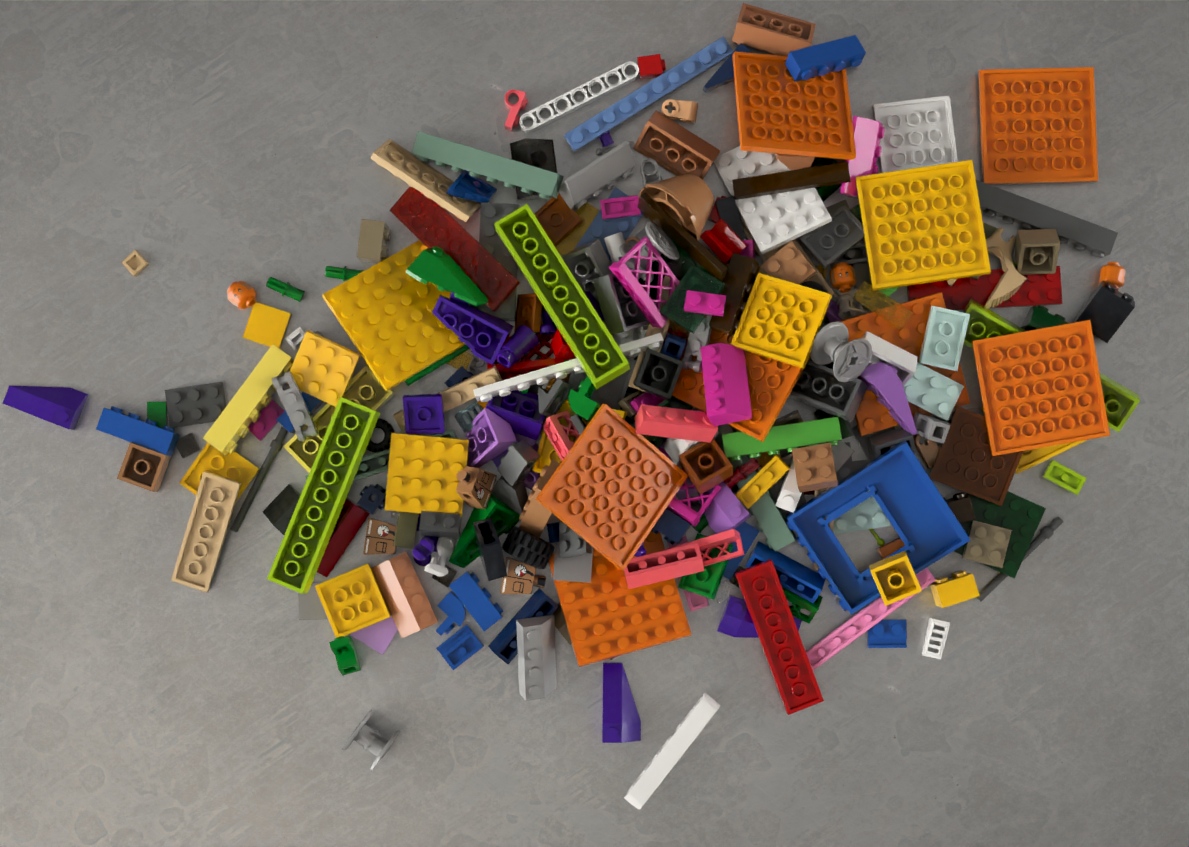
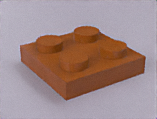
M559 193L557 198H551L534 214L554 246L558 245L584 222L573 209L569 208Z
M536 293L517 295L514 332L520 325L530 328L534 333L540 332L543 304Z

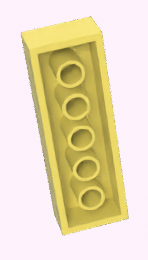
M272 344L203 439L224 455L232 454L238 446L236 444L240 437L243 439L247 435L251 422L255 423L261 415L259 413L263 406L267 407L272 400L271 395L274 391L277 392L272 383V378L282 377L284 373L290 371L294 362L292 357Z
M366 365L350 380L343 398L378 412L395 393L391 389L385 391L371 368ZM328 403L312 418L318 430V435L306 437V440L300 442L295 434L283 446L309 473L336 409L335 406ZM307 424L302 428L303 430L308 429Z

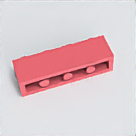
M641 404L635 416L636 434L711 443L718 431V426H713L708 419L707 412Z
M694 543L632 558L624 572L628 589L702 572L704 571L699 545Z

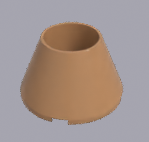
M686 173L647 184L641 189L639 199L641 195L646 193L699 241L714 204L712 191L701 178L694 174Z

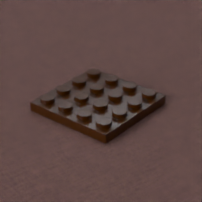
M956 406L950 421L951 426L944 444L942 443L929 477L945 485L1002 506L1023 451L992 456L985 416Z

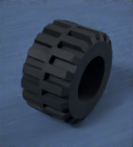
M516 526L511 527L502 545V549L506 553L538 569H545L555 549L551 543Z

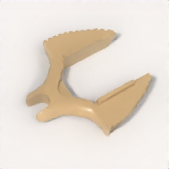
M1002 227L997 228L986 239L987 251L1000 259L1005 273L983 307L985 309L994 308L999 303L1001 304L1006 299H1009V297H1012L1027 279L1015 269L1013 264L1012 248L1016 237L1012 235L1008 242L1003 241L1001 233L1004 228ZM957 279L948 280V285L952 286Z

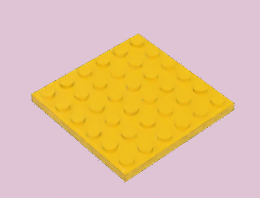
M973 160L856 177L872 290L991 273Z
M420 240L322 295L385 391L390 390L466 345L432 313L440 295L449 298L451 292L440 291L437 289L438 285L429 281L427 284H424L406 273V269L423 251L420 249L422 246Z

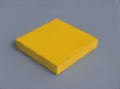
M255 302L242 338L269 347L273 344L280 349L292 314Z

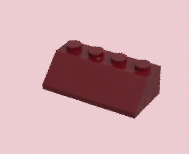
M348 497L345 500L317 570V573L328 577L334 569V566L370 514Z

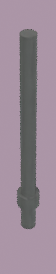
M281 427L276 439L272 440L270 444L271 449L230 530L238 532L277 452L281 450L282 442L288 432L284 427Z
M1057 517L1048 527L1045 526L1040 531L1041 533L1030 543L1023 561L1046 538L1049 539L1054 534L1053 532L1063 523L1060 517ZM999 573L979 593L980 596L976 598L980 602L983 601L1007 575Z

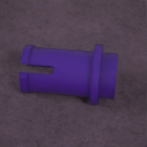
M609 131L599 137L602 147L614 143Z

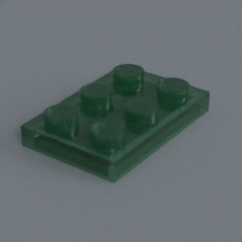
M691 265L661 309L660 314L694 334L706 314L684 311L687 290L720 295L725 284Z

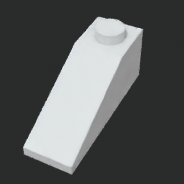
M792 459L791 469L785 476L776 498L775 506L794 513L802 492L800 493L798 489L794 461Z

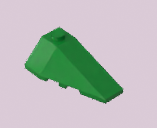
M434 246L424 249L406 269V273L424 284H427L429 281L438 285L437 289L440 291L454 292L456 298L470 304L479 306L488 303V298L451 256L443 252L442 248Z
M491 494L486 510L473 509L449 562L465 568L480 556L473 527L474 522L492 518L499 537L503 533H509L511 527L515 526L520 520V515Z

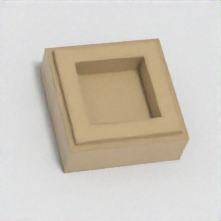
M134 250L121 262L134 277L149 265L137 250Z

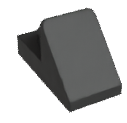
M558 378L550 391L538 387L539 412L547 417L555 415L574 386Z

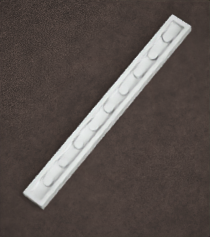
M661 333L618 346L625 357L629 355L635 357L642 354V351H646L647 348L652 350L660 349L663 345V338ZM577 358L476 388L473 391L477 402H487L494 396H507L511 394V391L517 389L523 391L534 384L543 385L553 378L563 379L567 377V374L573 372L579 374L584 372V369Z

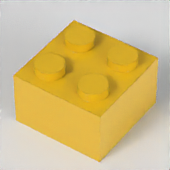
M906 551L869 565L870 572L885 606L922 591Z
M962 570L951 573L952 577L949 578L944 576L937 577L929 585L936 606L941 608L980 596L973 574Z

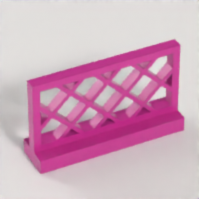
M647 237L641 239L618 262H614L609 266L612 273L652 327L662 328L667 323L666 320L685 302L686 290ZM643 245H646L648 248V257L640 256ZM630 258H635L634 270H630L625 264ZM640 259H647L646 271L639 270ZM652 260L658 261L659 272L651 271ZM639 273H646L645 285H641L638 282ZM651 274H658L657 286L650 285ZM663 275H668L670 278L669 287L662 286ZM650 287L657 288L656 300L649 297ZM662 289H669L668 301L661 300ZM674 290H679L682 295L678 301H673ZM660 302L668 303L667 312L664 315L660 312Z
M659 447L658 450H660L666 457L671 459L666 450ZM685 480V486H681L679 490L686 489L687 499L678 500L674 496L667 509L696 527L700 522V517L720 491L721 486L718 484L714 486L715 489L709 495L703 496L702 493L701 496L689 498L688 489L695 488L693 484L687 485ZM701 500L702 507L696 512L691 508L690 502Z

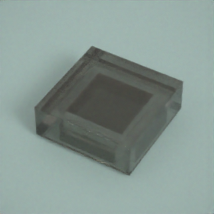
M193 433L178 439L176 444L182 458H186L201 450Z

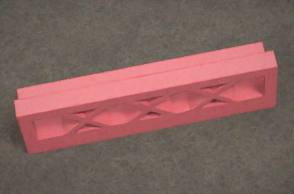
M568 411L549 416L542 425L561 461H563L575 444L569 440L568 434L575 436L576 439L580 437L570 419L571 415ZM565 418L568 427L561 425L558 419Z
M735 529L662 550L665 551L698 543L701 555H703L704 567L745 555L740 533ZM736 542L738 551L733 553L726 551L730 543ZM713 548L720 549L718 557L712 559L708 556Z

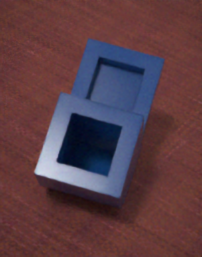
M450 591L437 605L448 616L436 629L439 635H443V633L448 635L455 627L453 623L455 622L460 627L466 617L465 606L455 593Z

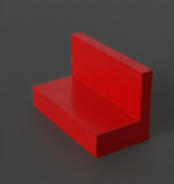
M720 219L711 230L704 231L700 236L725 264L730 263L733 253L741 254L747 247L744 241L723 219Z

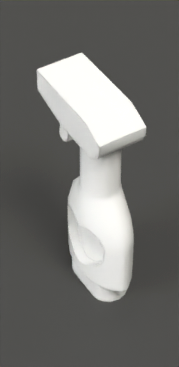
M438 538V563L436 564L435 557L431 558V562L425 566L424 571L438 577L448 574L445 563L446 559L453 553L456 543L455 538Z

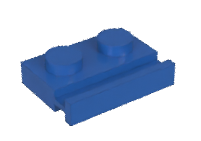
M882 619L867 631V648H907L906 619Z
M466 624L436 649L452 670H454L484 647V645Z

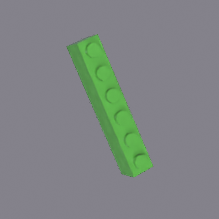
M838 417L774 426L770 429L764 442L743 432L722 435L725 456L730 458V461L742 460L741 456L749 455V458L761 457L760 453L768 452V455L780 454V450L785 449L789 453L792 452V449L824 443H831V446L838 445V441L842 440Z

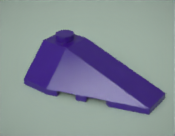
M440 295L432 311L448 329H451L459 337L458 339L462 343L464 342L472 350L471 352L476 357L491 365L496 361L497 353L506 344L514 327L496 316Z
M9 385L3 404L61 427L75 430L88 394L70 387Z
M729 595L717 631L733 637L759 638L745 600ZM793 617L799 631L802 620Z
M603 663L602 743L641 741V720L623 664Z

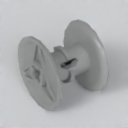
M648 221L645 224V230L650 238V242L660 255L663 253L673 260L679 259L680 255L677 247L669 236L659 226ZM626 244L621 245L620 252L622 257L633 247ZM646 245L641 247L640 256L648 257ZM630 258L626 263L634 270L635 258ZM640 259L639 270H647V259ZM639 273L638 276L646 281V273ZM651 274L650 283L654 280V274Z
M836 321L827 324L816 334L810 357L814 363L819 365L834 362L833 373L836 379L841 382H849L860 376L868 366L872 355V346L868 340L862 338L848 342V328L844 323Z
M370 710L353 731L342 750H346L355 740L364 747V750H369L377 756L370 766L372 771L380 759L387 753L401 731H396L388 741L379 734V730L375 731L366 725L372 716V710Z

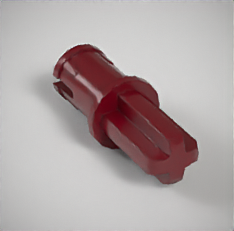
M752 458L741 467L737 466L733 475L724 480V482L728 481L729 483L726 485L732 488L742 479L746 480L749 474L760 467L759 462Z

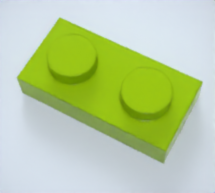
M1054 460L1050 461L1042 476L1075 495L1079 494L1087 479Z

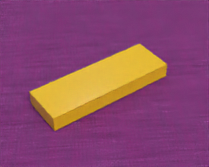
M776 455L735 496L749 509L791 468Z

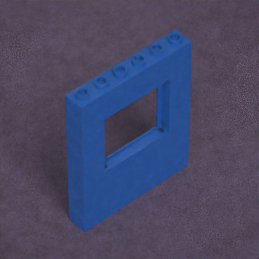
M906 440L839 481L838 486L828 488L795 509L794 513L790 512L787 514L788 521H786V524L791 531H796L799 544L802 547L806 546L809 551L807 553L812 563L816 562L820 567L818 569L819 574L823 579L827 578L830 583L828 585L833 595L837 594L841 599L839 604L844 611L848 610L850 614H853L881 595L870 572V568L859 573L828 526V523L871 496L875 498L905 546L886 558L906 551L915 574L970 541L969 536Z

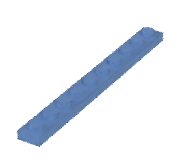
M721 37L564 134V138L573 152H576L723 61L734 51L725 37Z

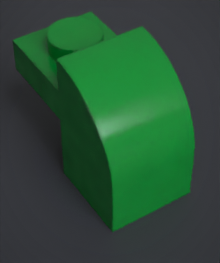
M587 376L586 379L580 382L578 392L570 390L569 404L578 416L590 422L601 406L590 399L595 387Z
M351 636L337 637L334 641L329 642L330 648L336 657L338 670L342 676L361 670Z

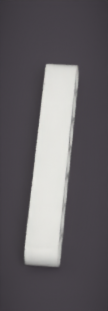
M631 61L626 62L523 114L519 121L521 130L528 134L533 133L634 82L639 74L638 65ZM628 68H632L635 70L636 73L632 76H628L625 73V70ZM616 77L619 81L613 85L608 82V79ZM594 85H598L602 90L599 93H594L591 91V88ZM582 94L585 98L583 101L577 102L574 96ZM560 102H564L568 107L565 110H559L557 105ZM542 111H548L551 115L549 118L543 119L540 117ZM527 119L534 122L529 128L523 125V122Z
M704 693L626 792L624 799L638 810L641 809L713 717L721 704L707 693Z

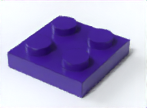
M442 394L404 395L402 397L406 434L445 433Z

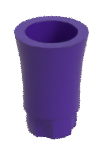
M520 325L497 353V361L505 368H510L530 350L539 345L538 337L530 328Z

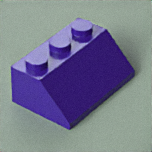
M517 389L511 391V394L501 397L497 395L492 397L486 405V408L507 421L514 433L534 440L538 439L546 416L539 412L537 394L531 392L523 394Z

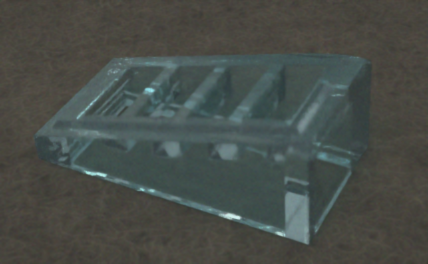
M476 402L454 416L464 432L474 426L472 424L473 418L469 412L472 411L476 417L479 414L476 410L477 406L481 411L484 410ZM463 415H465L466 418L468 419V421H469V424H468V425H467L466 421L464 420V418L462 417Z

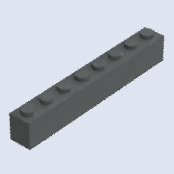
M976 180L980 208L982 211H985V215L1003 218L1002 221L1009 224H1020V227L1025 230L1056 229L1062 244L1071 243L1075 245L1074 248L1081 251L1087 249L1092 251L1094 256L1101 258L1111 254L1118 232Z

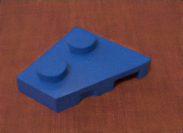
M464 170L449 187L447 194L480 203H488L495 195L497 189L480 178L470 176L469 172Z

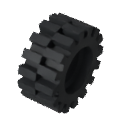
M378 418L375 428L382 429L385 436L380 443H374L370 439L366 450L374 453L388 450L390 448L391 433L395 432L390 423Z

